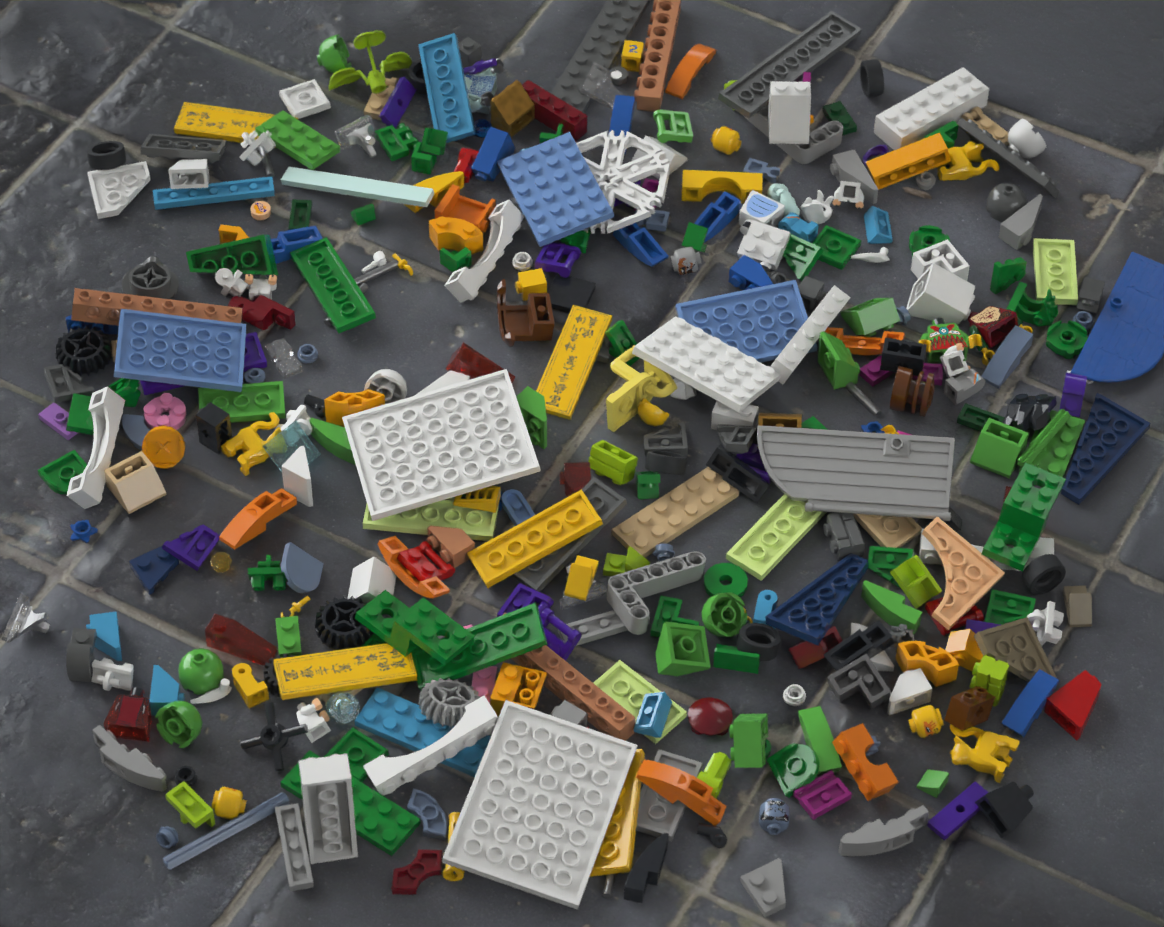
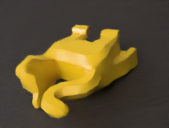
M969 141L963 147L948 149L951 162L938 166L937 175L939 181L966 180L983 174L987 167H992L997 172L1000 166L998 162L992 159L983 161L981 150L984 148V144ZM970 161L982 163L976 168L972 166Z
M274 412L269 413L271 422L257 421L249 427L241 429L237 435L221 445V450L227 458L235 456L238 450L244 452L237 458V461L241 464L240 471L245 476L249 474L251 467L264 462L271 455L283 454L286 451L285 441L280 435V427L266 441H263L257 434L259 429L271 430L279 424V416Z
M950 724V730L955 735V745L953 750L950 751L952 763L954 765H968L976 771L992 774L995 781L1000 783L1004 777L1003 773L1006 767H1009L1013 760L1009 756L1010 750L1016 751L1020 741L991 731H983L976 727L962 731ZM975 736L977 738L975 748L971 749L959 737Z

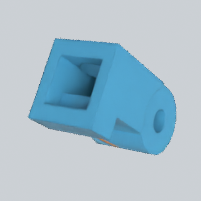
M790 212L778 222L779 229L788 231L790 234L810 243L817 237L818 224L813 221L808 223L800 219L793 212Z
M763 590L759 593L753 623L766 624L765 616L777 608L778 598L774 591Z

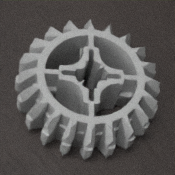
M439 678L438 681L432 680L431 683H426L425 687L422 688L419 697V709H421V714L426 715L427 720H433V724L440 723L442 727L448 725L452 728L466 712L465 706L480 697L478 696V691L474 690L473 686H467L466 682H458V679L453 681L450 678L447 680Z

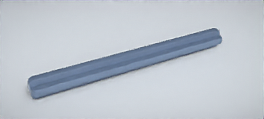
M282 792L163 858L164 865L168 870H171L275 812V807L289 805L287 795Z

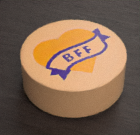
M257 201L251 205V216L254 219L265 220L270 217L271 207L267 202Z

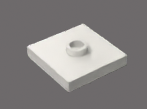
M315 79L279 91V96L291 115L298 119L331 108L329 100Z

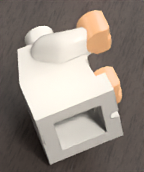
M841 181L840 187L834 193L833 205L840 206L841 201L847 202L849 200V202L856 203V208L860 207L862 209L864 206V195L860 189L861 183Z
M248 274L245 275V282L248 284L246 288L249 290L250 300L255 301L260 295L272 300L271 291L277 288L276 275L274 277L270 275L269 279H267L266 275H260L259 279H253L254 276L252 274L250 276Z
M957 343L955 346L948 348L944 356L940 357L947 377H958L971 368L967 366L966 361H963L965 357L962 352L964 350L962 343Z
M318 698L312 701V705H306L304 702L300 703L297 706L299 711L296 712L299 724H306L308 727V733L305 734L311 743L331 731L326 723L330 719L327 712L323 710L319 715L316 712L323 707Z

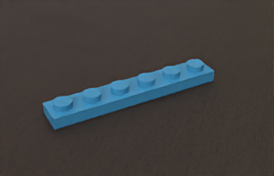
M272 177L210 183L208 188H166L153 190L155 210L275 196Z

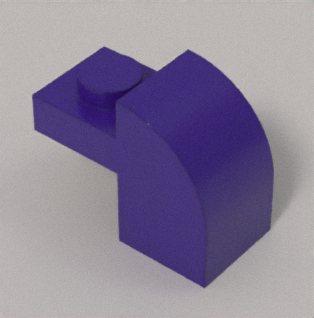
M1066 372L1059 410L1064 409L1069 412L1070 416L1080 417L1087 376Z

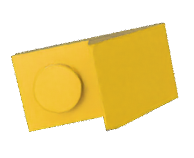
M577 555L575 563H572L570 566L564 595L586 601L599 561Z

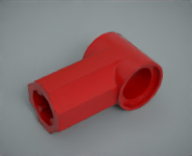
M462 147L454 172L461 171L464 173L465 184L469 183L473 171L471 167L479 151Z

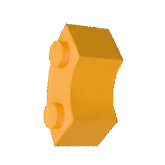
M449 217L429 220V238L437 250L444 248L459 252L466 247L471 251V255L483 251V233L474 224L462 219Z
M370 389L356 393L338 391L324 399L326 422L345 427L342 417L385 405V395Z
M971 629L950 632L946 651L957 660L959 666L973 671L975 663H980L983 657L975 640V633Z
M922 641L898 643L896 661L903 673L907 670L921 668L925 677L935 687L957 679L959 663L943 648L939 647L937 649L925 645L926 642Z

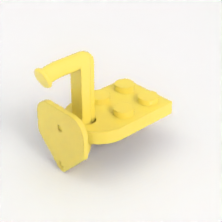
M635 345L612 361L610 365L614 373L627 381L606 399L608 429L613 432L638 414V405L643 398L650 402L653 396L659 398L667 397L677 389V385L670 374L645 360L644 372L642 373L626 364V362L636 356L632 354Z

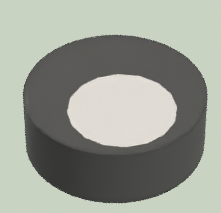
M614 67L609 71V81L612 84L622 85L627 82L628 71L625 68Z

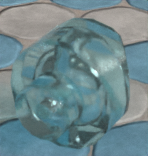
M347 692L334 694L325 706L326 712L332 720L344 724L355 720L360 711L357 698Z

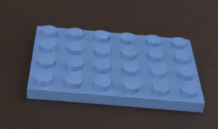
M570 132L497 161L498 167L539 247L614 217L613 210Z
M796 280L676 304L678 318L684 319L694 327L701 328L705 333L719 338L725 344L737 348L747 356L754 357L760 363L775 360L808 319ZM816 343L808 353L817 351Z
M121 309L114 377L241 392L246 324Z

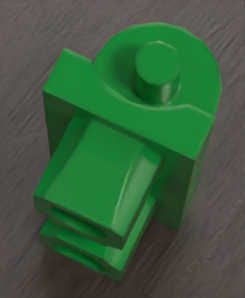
M266 555V561H258V568H248V576L253 591L265 590V580H273V589L276 591L286 589L287 578L285 573L281 571L280 561H272L271 555Z

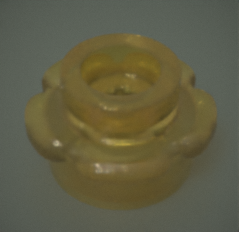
M217 552L212 555L210 565L217 572L227 571L232 563L230 555L226 552Z

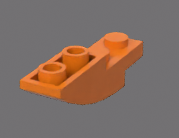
M282 488L273 494L268 491L263 492L232 519L219 536V540L234 550L266 531V523L297 505V497Z
M642 761L636 775L637 779L670 803L674 804L677 800L681 801L712 825L717 826L721 822L727 806L711 795L713 790L711 786L675 767L656 761Z

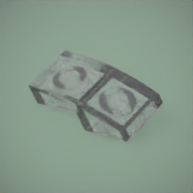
M284 338L265 345L267 353L284 379L303 372L302 364L294 356L292 347Z

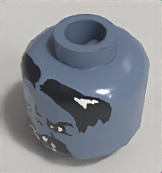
M778 798L766 800L759 808L760 827L772 835L785 831L790 821L789 806Z

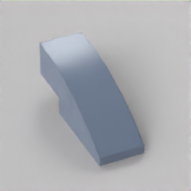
M1015 325L983 372L982 377L985 379V382L999 389L1020 364L1021 357L1031 347L1034 334Z

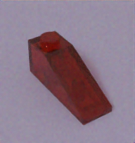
M464 342L452 354L445 368L448 371L451 370L468 375L470 379L504 370ZM508 372L511 383H513L515 376Z
M590 462L564 463V472H560V485H564L565 494L569 497L583 489L591 480Z
M218 614L213 615L205 629L208 647L265 666L266 662L269 663V659L274 658L278 651L276 646L236 620Z

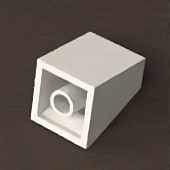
M770 82L768 108L769 144H809L810 82Z
M933 263L913 284L906 309L910 316L931 321L936 318H943L945 324L955 323L958 325L962 320L965 321L971 313L969 307L975 298V295H973L975 286Z

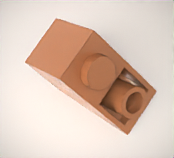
M429 526L427 528V542L432 546V549H436L440 553L441 558L446 563L456 568L470 560L467 553L475 549V542L462 529Z

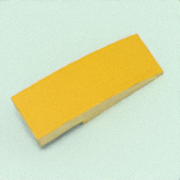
M458 171L434 176L413 186L433 189L434 196L430 204L436 207L452 184L459 186L460 190L464 188V173ZM404 204L414 213H417L419 210L424 208L420 206Z

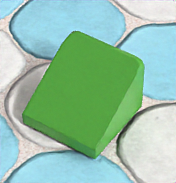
M927 770L916 788L937 798L948 782L949 773Z

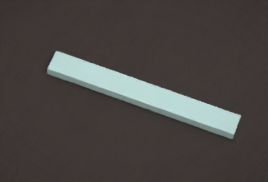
M288 167L281 178L282 185L427 207L434 196V190L431 188Z

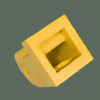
M239 663L233 667L234 686L249 709L269 700L267 685L264 681L257 683L248 664Z

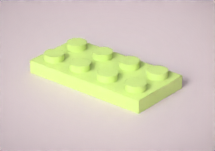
M1034 238L1033 257L1036 300L1042 301L1043 298H1046L1047 291L1050 289L1052 296H1055V304L1077 305L1078 288L1074 240Z
M621 660L594 682L597 687L635 716V723L645 694L661 692ZM671 700L672 705L661 737L644 735L655 744L687 717V711L673 700Z

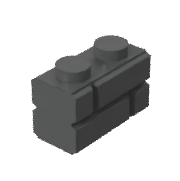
M852 513L829 514L823 528L825 536H830L832 554L836 553L839 561L850 553L862 557L864 555L865 543Z

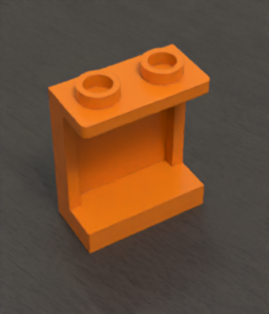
M452 184L435 209V219L439 217L462 219L474 224L482 233H485L490 223L488 218L496 207V200L491 199L487 205L461 196L460 187Z

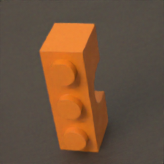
M863 723L842 731L832 743L835 746L836 752L841 756L847 766V770L855 779L867 801L889 793L897 785L898 780L887 762L882 765H874L866 758L865 752L875 742Z

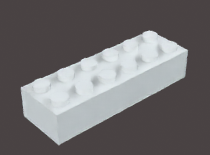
M963 67L876 115L874 133L893 150H897L924 139V136L953 120L958 122L962 115L970 113L976 106L980 108L987 106L989 88Z
M334 754L328 757L300 760L301 787L311 864L358 857L348 755Z

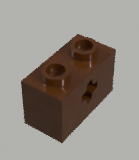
M978 686L951 697L944 720L962 731L983 723L989 718L995 696L988 693L985 688Z

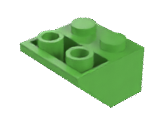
M527 386L516 398L531 442L545 449L547 447L545 399L543 395Z
M988 418L979 435L970 464L1010 479L1017 466L1018 458L1026 450L1029 433Z

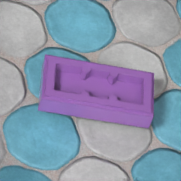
M54 402L38 414L42 422L67 440H70L79 433L66 430L69 413Z

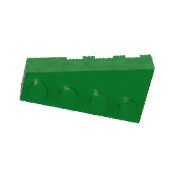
M259 235L186 252L190 272L217 273L219 269L227 268L233 274L239 270L243 274L278 275L270 235Z

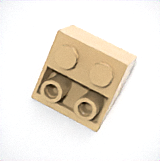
M142 451L104 470L108 489L128 514L167 495L153 464Z

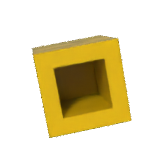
M625 40L621 67L627 71H640L644 42Z
M542 268L518 273V281L515 282L517 294H521L523 301L528 300L529 293H547V281Z

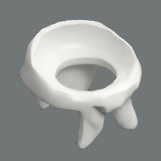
M818 190L816 200L808 197L800 206L802 217L809 223L811 221L817 224L826 222L833 212L830 203L833 201L834 196H829L826 201H823L824 195Z
M677 378L673 379L677 389L671 393V397L686 400L696 396V389Z

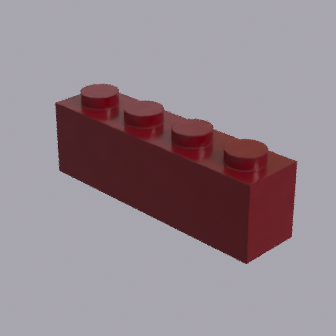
M530 80L522 84L534 103V116L536 120L556 132L559 124H562L563 134L570 132L575 142L587 133L586 114Z

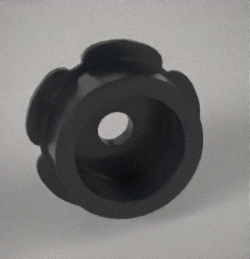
M182 766L176 771L174 781L177 785L184 781L191 787L192 784L197 782L198 777L195 775L196 772L192 767Z

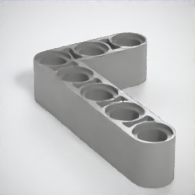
M768 104L751 118H745L769 138ZM830 121L809 133V144L776 145L796 162L808 164L841 144L843 125L838 121Z
M689 552L612 576L608 581L606 599L631 633L636 635L644 634L647 631L650 611L641 598L701 580L704 575L706 557L700 552Z

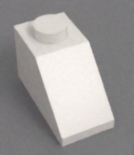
M921 668L907 670L899 675L889 698L887 710L889 715L930 702L932 687Z

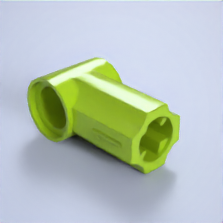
M722 752L713 753L704 772L701 771L697 776L698 779L713 788L711 795L714 798L718 797L723 786V779L732 763L727 754Z

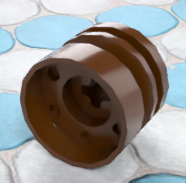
M899 366L892 389L890 410L904 412L907 404H911V414L915 415L917 407L921 406L920 416L925 417L934 396L935 374L929 373L925 382L923 381V371H920L916 380L913 379V369Z

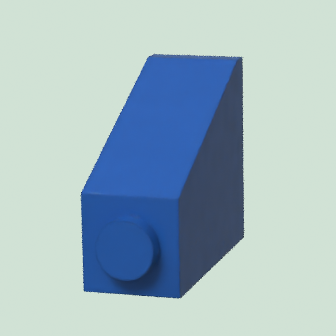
M493 127L489 128L471 167L477 179L493 182L500 172L497 161L511 156L515 151V146L508 132Z

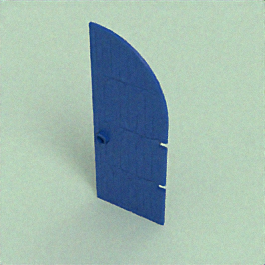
M1131 252L1070 373L1087 376V380L1122 382L1140 377L1158 364L1164 355L1163 264Z

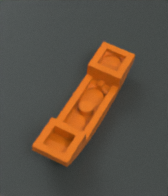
M702 44L692 47L675 69L665 89V93L683 99L691 88V81L702 66L711 61L717 50Z
M828 327L824 331L842 340L845 347L850 349L851 354L855 355L882 354L885 338L904 340L905 332L884 331L882 338L844 335L843 328Z
M396 536L378 542L379 549L391 570L411 590L432 599L450 592V589L437 576L419 581L397 560L399 552L408 550V548Z

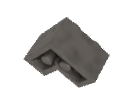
M867 654L827 677L828 684L839 702L860 691L872 710L887 701L891 696L890 689Z

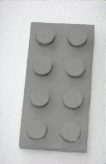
M660 749L654 759L656 762L675 767L696 778L701 772L703 764L702 762ZM644 784L640 792L636 831L655 837L668 833L669 841L672 842L686 805L679 800L672 804Z

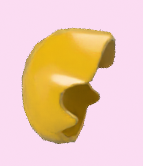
M645 398L638 405V415L647 425L660 426L669 417L668 412L661 410Z

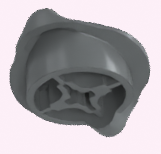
M155 256L148 257L143 263L128 271L122 279V290L124 294L170 299L177 293L179 288L176 274Z

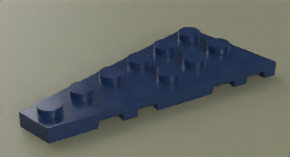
M1097 393L1072 464L1067 473L1061 495L1079 505L1149 430L1151 423Z
M850 553L765 616L766 624L818 646L869 567L868 560Z

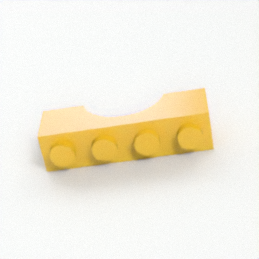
M683 170L681 201L702 202L703 198L712 192L726 191L735 195L744 204L752 190L762 194L763 173Z

